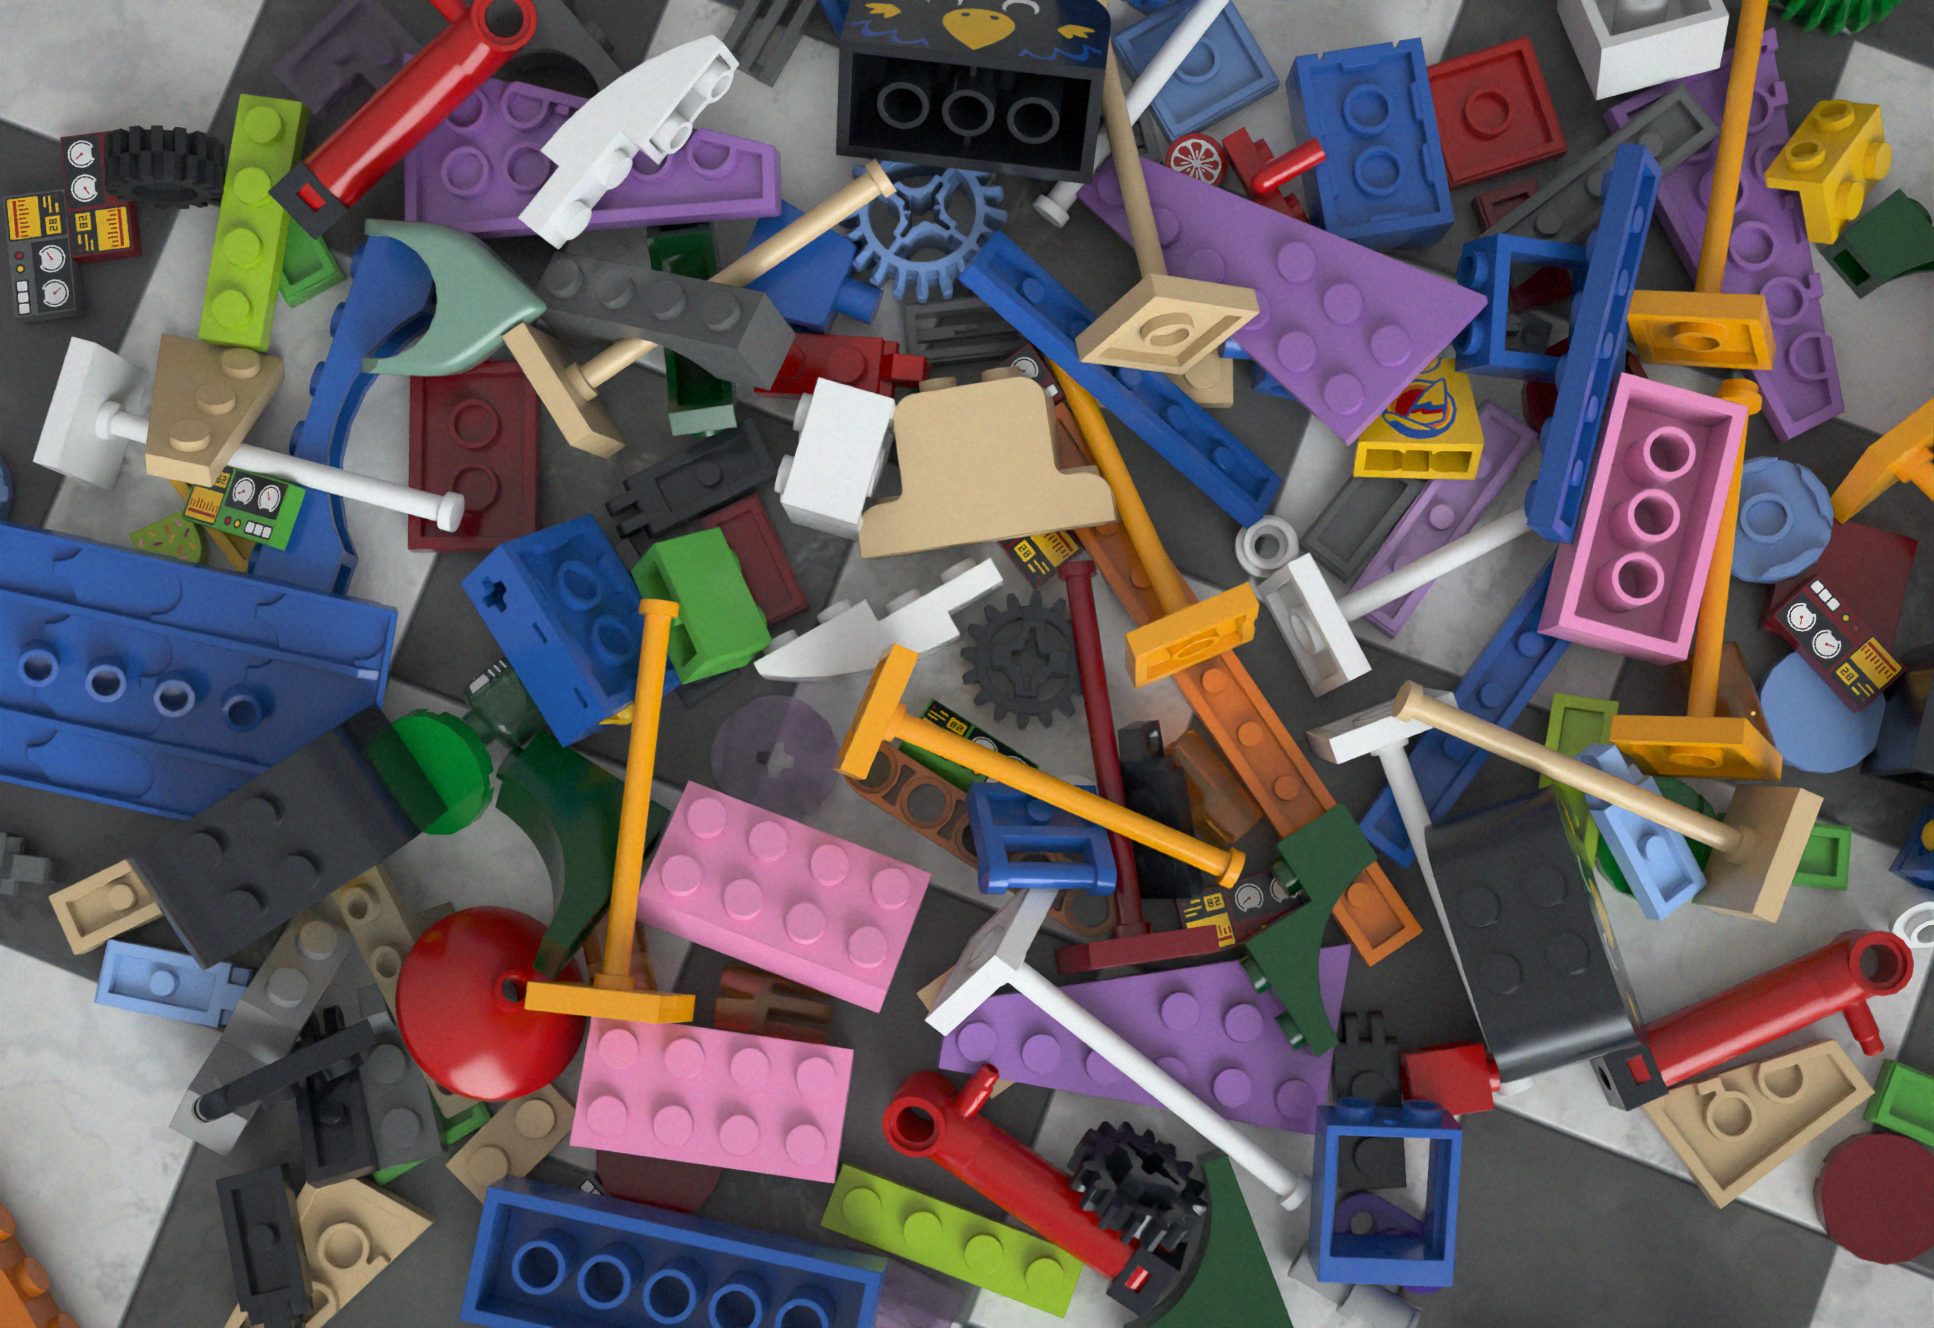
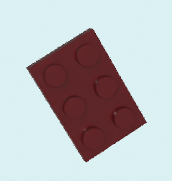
M484 361L469 371L455 375L410 376L408 487L444 496L450 491L462 494L465 499L463 517L455 532L439 529L437 521L408 514V550L411 552H493L501 543L540 531L541 398L517 361Z

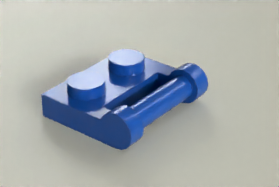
M971 783L965 800L979 862L978 886L982 894L1004 895L1007 888L1086 889L1089 896H1111L1114 893L1117 872L1105 827L1003 783ZM1074 785L1097 795L1095 785ZM1006 852L1082 853L1085 863L1010 862L1007 859Z

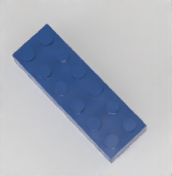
M506 1175L487 1188L459 1320L492 1328H875L889 1258Z

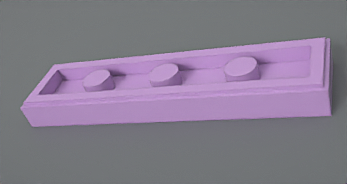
M1489 398L1484 400L1477 409L1484 436V446L1475 480L1428 479L1346 595L1470 533L1539 434ZM1436 579L1360 618L1388 638H1395Z

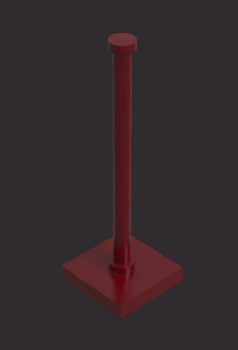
M1095 561L1069 562L1059 565L1057 572L1059 581L1066 582L1098 796L1127 808L1091 577L1097 575ZM1106 828L1117 872L1116 887L1113 894L1118 926L1112 927L1113 939L1054 950L1058 976L1220 951L1216 924L1153 933L1152 922H1144L1132 839Z

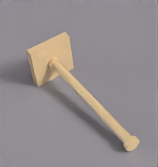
M1097 0L1107 9V0ZM1109 37L1101 110L1142 280L1075 338L1080 362L1183 375L1259 314L1260 309L1254 289L1168 276Z
M875 158L864 165L868 170L866 173L707 281L743 288L883 193L885 198H888L897 190ZM524 322L502 336L570 446L606 459L627 446L597 398L599 394L597 387L654 349L658 344L636 338H622L581 366L573 360L562 341Z
M1407 680L1401 686L1392 706V717L1403 722H1408L1412 718L1713 847L1703 872L1708 882L1707 886L1695 894L1692 903L1714 913L1776 924L1824 799L1798 787L1737 784L1722 823L1423 694V686L1413 681Z

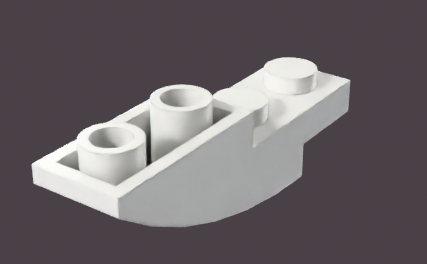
M712 34L657 55L616 79L569 118L540 150L559 167L518 218L559 250L567 240L576 238L586 228L591 219L592 208L607 190L614 189L624 181L631 170L632 159L639 150L659 165L667 154L675 153L686 143L692 132L693 121L708 103L716 102L729 89L734 77L733 72L739 66V62L724 43Z
M973 557L967 558L943 572L940 577L944 584L922 596L916 588L888 603L885 609L889 616L880 621L877 620L866 599L853 605L851 599L846 598L818 614L817 619L821 625L798 637L793 629L772 639L762 650L765 657L754 662V665L765 680L802 683L832 682L873 675L883 650L893 643L919 653L918 661L959 642L960 633L951 617L1000 590L1003 587V578L991 558L978 565Z

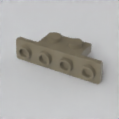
M381 861L331 894L398 1025L395 993L402 963L415 941L436 922L455 913V910L449 901L410 916L384 863ZM419 1066L444 1117L451 1118L481 1102L460 1096L442 1087Z

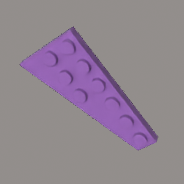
M1775 27L1763 32L1721 293L1764 295L1776 343L1773 370L1740 369L1745 379L1753 381L1759 386L1758 394L1762 397L1761 409L1779 443L1782 444L1843 413L1845 410L1832 338L1825 334L1819 301L1824 294L1820 273H1814L1800 191L1768 188L1764 179V173L1790 140L1785 107L1789 102L1785 81H1779L1774 53L1779 47ZM1734 47L1722 53L1720 68L1658 84L1609 108L1603 118L1612 134L1616 133L1680 83L1684 85L1721 131ZM1720 133L1710 143L1660 180L1653 208L1694 286Z
M403 53V66L415 55ZM490 77L404 158L405 221L430 222L456 227L472 233L479 239L538 235L518 217L559 167L540 150L561 126L590 99L519 81L511 83ZM702 127L699 130L692 128L686 143L675 153L667 154L659 165L639 150L632 159L631 170L624 181L614 189L607 190L592 208L591 219L583 231L782 216L780 152L774 145Z
M1111 155L1093 174L1092 184H1084L1076 192V195L1082 204L1135 251L1115 164ZM1139 156L1168 276L1254 289L1260 313L1229 338L1348 447L1488 304L1487 297L1478 292Z
M1350 943L1326 945L1320 948V992L1326 1015L1335 1035H1337L1352 946ZM1241 959L1203 963L1056 986L1224 1119L1315 1135L1316 1105H1325L1334 1048L1318 1058L1309 1055L1304 1047L1294 1052L1273 1019L1282 1011L1268 990L1260 995L1255 992L1238 965V961ZM1020 991L990 995L947 1036L942 1034L936 1064L941 1069L976 1074L983 1064L990 1063L999 1070L998 1079L1169 1109Z

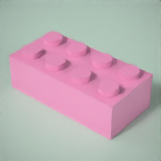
M1623 372L1612 379L1573 545L1559 543L1537 633L1658 666L1687 660L1748 406Z
M689 780L639 890L637 920L879 1014L921 908L932 873Z
M591 1017L569 1145L836 1183L855 1052L854 1049L674 1023L655 1024Z

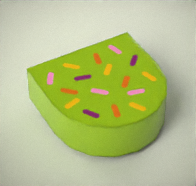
M183 510L129 534L135 549L174 556L180 560L205 565L207 564L209 554L207 540L201 526L182 519Z

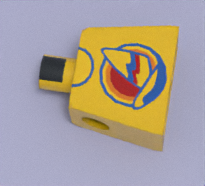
M1435 358L1364 430L1357 439L1353 477L1475 480L1484 446V436L1468 373L1455 372L1456 358Z

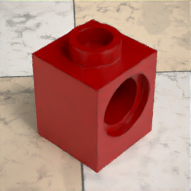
M1467 1039L1399 1050L1401 1096L1403 1102L1414 1099L1433 1101L1441 1104L1443 1110H1449L1452 1116L1495 1109L1492 1092L1500 1090V1075L1492 1052L1485 1053L1483 1043Z

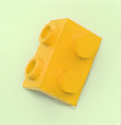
M1842 99L1819 101L1764 173L1766 187L1800 191L1809 242L1833 245L1849 221L1854 220L1858 216L1864 200L1877 182L1883 180L1888 174L1892 161V148L1888 142H1885L1880 105L1853 103Z

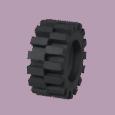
M140 125L129 126V131L119 128L113 130V134L105 136L104 190H106L109 196H116V199L122 202L134 200V205L143 207L147 204H155V208L167 209V205L176 206L178 209H189V205L202 208L207 207L208 203L217 204L221 202L220 199H222L225 184V147L216 137H207V133L200 131L187 133V128L174 127L173 130H163V125H151V129L146 130Z

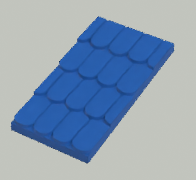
M0 519V781L186 822L376 702L382 710L398 617L397 607L384 605L373 600L295 585L294 582L180 560L174 556L95 541L90 537Z

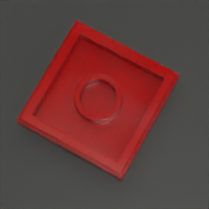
M1529 35L1427 66L1449 192L1561 158L1568 152V147Z

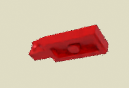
M794 332L796 337L770 390L754 387V393L764 398L800 400L803 393L814 394L819 377L894 399L895 388L919 389V382L930 379L932 365L926 361L925 356L899 354L900 344L898 342L884 340L880 337Z

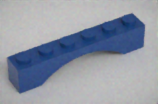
M369 235L366 244L360 243L354 252L350 266V276L354 280L347 301L340 302L333 313L330 335L334 339L326 362L320 361L312 374L309 391L313 400L306 420L299 421L293 430L289 443L290 456L343 469L351 426L366 393L380 375L361 373V357L387 358L396 356L412 340L428 331L437 305L436 285L430 269L415 250L392 237ZM287 482L305 489L306 492L286 549L283 551L256 543L249 558L248 573L294 582L295 585L347 595L359 557L348 530L343 496Z

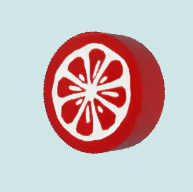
M1191 133L1178 138L1172 143L1167 151L1163 166L1219 188L1226 174L1227 157L1222 146L1214 138L1201 133Z

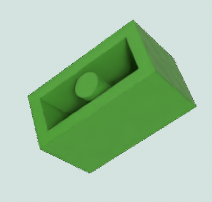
M720 527L654 543L631 569L630 572L643 599H659L680 604L678 618L671 619L667 653L682 685L746 666L772 641L767 630L765 614L755 604L741 574L738 556L729 548Z

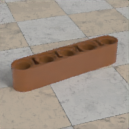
M884 741L881 742L877 752L884 754L889 759L891 773L882 785L867 787L860 784L858 780L844 775L847 784L858 795L978 871V857L971 855L962 843L964 829L970 824L965 800L967 793ZM922 786L935 787L945 797L946 806L943 814L931 822L919 821L909 811L911 794ZM1006 852L1007 859L1010 862H1020L1030 854H1038L1044 856L1049 862L1075 863L1061 853ZM1007 888V890L1013 894H1016L1022 889ZM1059 889L1046 915L1072 932L1085 937H1099L1108 933L1116 925L1118 920L1114 894L1104 896L1107 902L1105 918L1094 926H1083L1073 916L1072 903L1074 897L1085 889Z

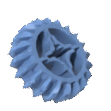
M877 160L897 192L888 198H885L883 193L838 223L839 226L850 229L843 237L858 247L859 252L855 255L853 262L854 270L860 273L875 267L869 280L871 286L879 289L890 278L893 279L892 295L898 301L904 298L908 286L916 287L917 300L920 304L928 303L929 287L939 286L940 294L944 300L952 299L953 285L951 280L958 279L983 243L996 231L994 229L1007 224V211L994 207L1004 198L1002 186L986 185L992 178L993 173ZM855 164L852 169L854 180L868 170L864 165ZM914 176L934 177L927 185L920 188H910L899 182ZM957 188L968 199L974 212L975 221L968 237L958 231L957 222L946 213L952 204L951 196ZM878 200L888 206L889 215L899 222L893 232V242L888 249L884 248L878 241L871 228V218ZM933 209L934 224L923 220L917 227H912V212L918 216H923L928 210L931 211ZM925 248H936L946 255L951 251L953 252L935 261H910L919 250ZM958 279L962 286H964L967 289H970L961 280Z

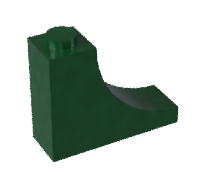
M540 730L525 749L516 745L501 763L496 778L502 781L495 807L512 819L526 833L546 865L553 891V919L542 938L533 968L556 981L610 909L625 782L567 746L563 748L558 740ZM652 799L649 802L642 865L657 847L671 814V811Z
M1216 1148L1196 1156L1205 1185L1204 1196L1205 1202L1208 1203V1208L1204 1212L1202 1233L1195 1255L1186 1273L1167 1297L1157 1304L1145 1319L1139 1317L1124 1324L1123 1327L1294 1328L1228 1155L1220 1148Z

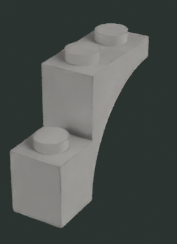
M305 909L293 917L240 998L220 1040L188 1087L169 1128L228 1158L260 1106V1100L209 1123H200L193 1118L191 1113L193 1102L213 1090L289 1055L304 1027L352 950L356 941L351 932L309 909Z

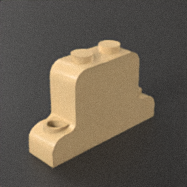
M1012 366L981 372L982 382L958 386L956 377H942L919 382L920 393L910 394L897 404L893 416V426L902 482V494L872 500L873 507L869 508L862 515L863 525L860 534L858 533L861 559L877 560L1120 523L1122 518L1117 509L1114 490L1106 479L1099 476L1098 465L1063 468L1053 398L1045 387L1030 378L1020 376L1019 367Z

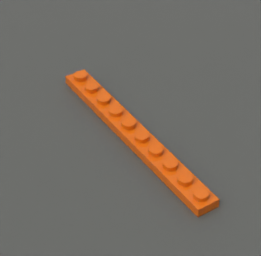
M1062 401L1055 406L1063 468L1097 465L1078 422ZM1123 520L1120 523L1071 530L1085 548L1089 558L1095 561L1097 570L1137 628L1161 619L1166 615ZM1169 558L1189 603H1199V600ZM1232 649L1169 675L1279 839L1287 836L1332 806L1337 805ZM1376 861L1366 867L1352 880L1341 894L1331 912L1332 917L1367 967L1373 966L1423 932Z

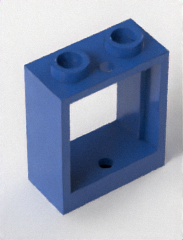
M1501 233L1463 243V252L1456 272L1458 285L1485 295L1488 304L1452 340L1453 348L1456 351L1455 372L1555 384V373L1560 357L1505 350L1510 261L1573 270L1571 314L1573 299L1578 291H1583L1589 269L1586 263V246ZM1569 318V334H1568V349H1567V354H1568V351H1569V347H1570V343H1571V339H1572V335H1573V328H1572V326H1571V320H1570V318ZM1627 320L1613 378L1621 372L1625 373Z
M1343 1097L1336 1100L1335 1106L1316 1105L1308 1260L1318 1282L1453 1287L1462 1128L1449 1110H1443L1441 1104L1428 1100L1414 1099L1404 1101L1402 1108L1376 1107L1375 1102L1364 1098ZM1339 1135L1430 1138L1424 1237L1333 1234Z

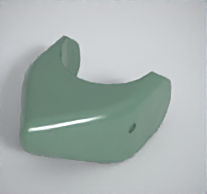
M365 219V235L398 239L420 255L429 267L435 282L437 305L435 316L427 333L415 346L392 357H361V373L445 376L469 371L486 361L506 345L502 338L503 335L522 322L530 325L546 311V302L491 247L472 233L456 227L430 222Z

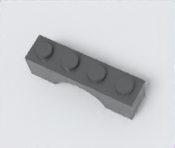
M495 0L488 8L487 21L492 31L504 37L514 36L523 26V11L513 0ZM533 0L537 7L539 19L536 32L530 41L509 60V63L520 76L541 70L566 71L585 79L598 92L634 69L629 65L622 71L608 55L614 50V47L599 26L592 19H589L582 25L569 10L575 4L574 0Z
M557 250L535 289V292L547 304V309L540 318L565 345L603 352L622 338L641 339L661 345L683 355L717 379L770 390L796 337L794 331L765 292Z

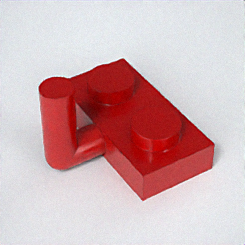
M1245 127L1222 139L1227 161L1250 201L1310 225L1309 219L1296 195L1292 192L1283 197L1278 187L1326 160L1325 153L1315 137L1276 159L1263 138L1253 143Z

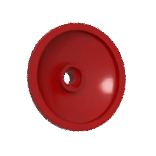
M479 906L457 911L439 920L415 941L402 963L395 993L396 1016L402 1038L408 1051L421 1069L435 1082L455 1094L487 1102H503L527 1096L555 1080L566 1069L577 1053L585 1032L587 1016L524 1009L528 981H553L533 968L542 938L548 929L547 926L535 918L520 911L497 906ZM574 957L556 981L584 983ZM503 982L510 983L515 987L517 991L516 1002L508 1000L503 995Z

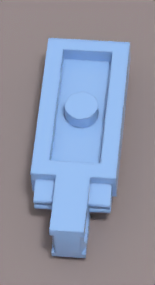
M1592 743L1574 756V759L1662 796L1651 775H1643L1634 763H1625L1616 744L1603 745ZM1588 793L1584 794L1587 805L1591 807L1589 811L1646 919L1661 921L1707 886L1708 882L1683 834Z
M118 938L108 939L94 1003L214 1028L226 1027L240 998L252 981L254 969L241 967L240 963L223 960L211 968L202 971L188 952Z

